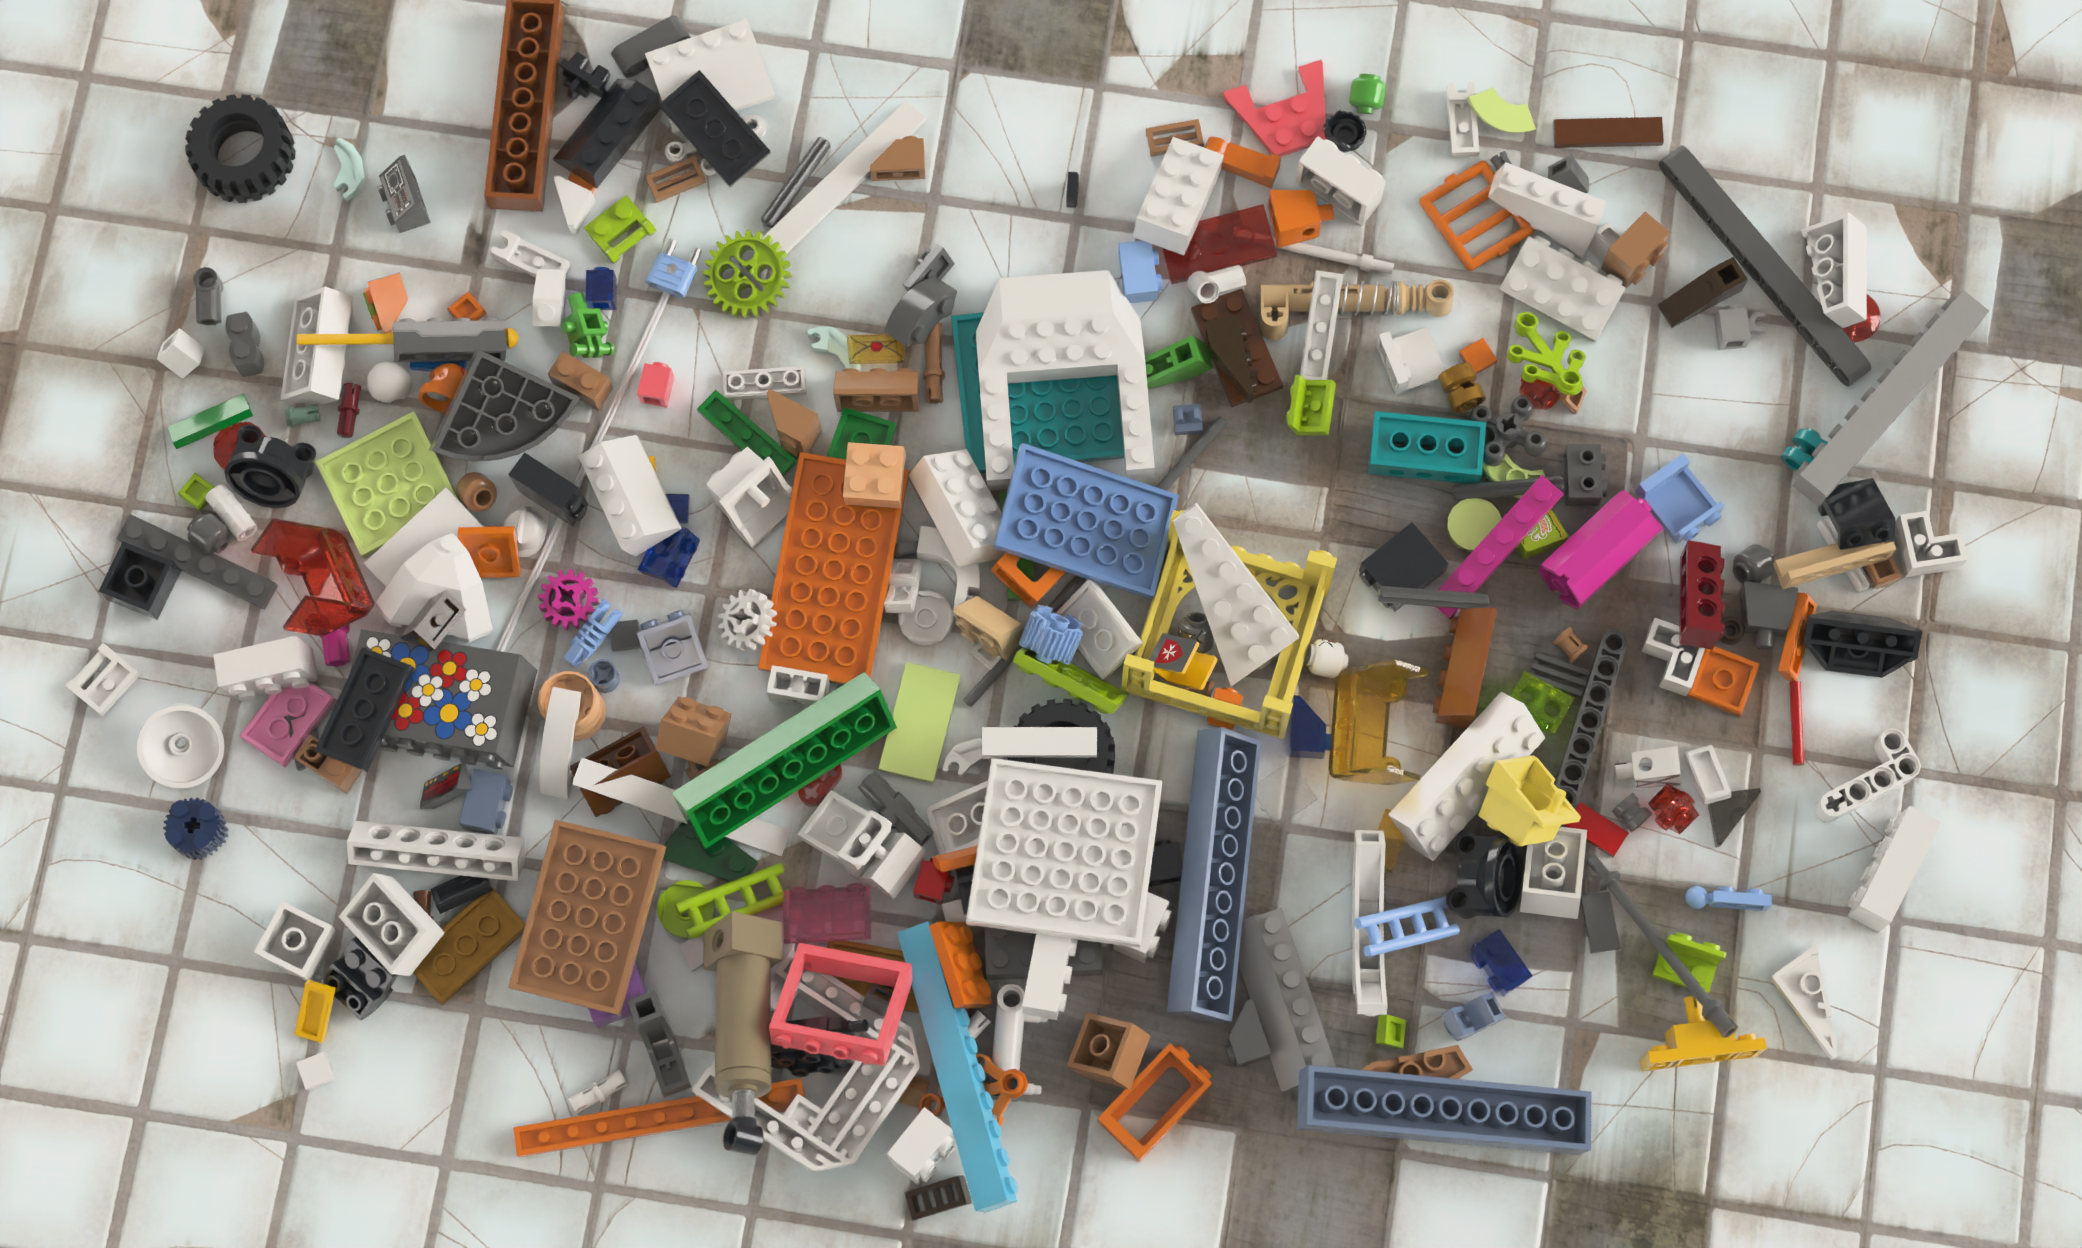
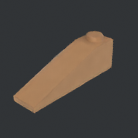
M1454 1045L1414 1055L1372 1062L1361 1070L1459 1079L1471 1072L1473 1068L1460 1047Z

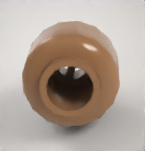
M471 472L464 475L456 487L458 499L471 511H486L492 507L497 498L495 484L482 473Z

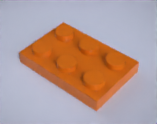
M936 922L929 925L954 1007L982 1008L993 1004L990 997V986L985 981L981 969L982 961L976 953L973 944V933L966 922Z

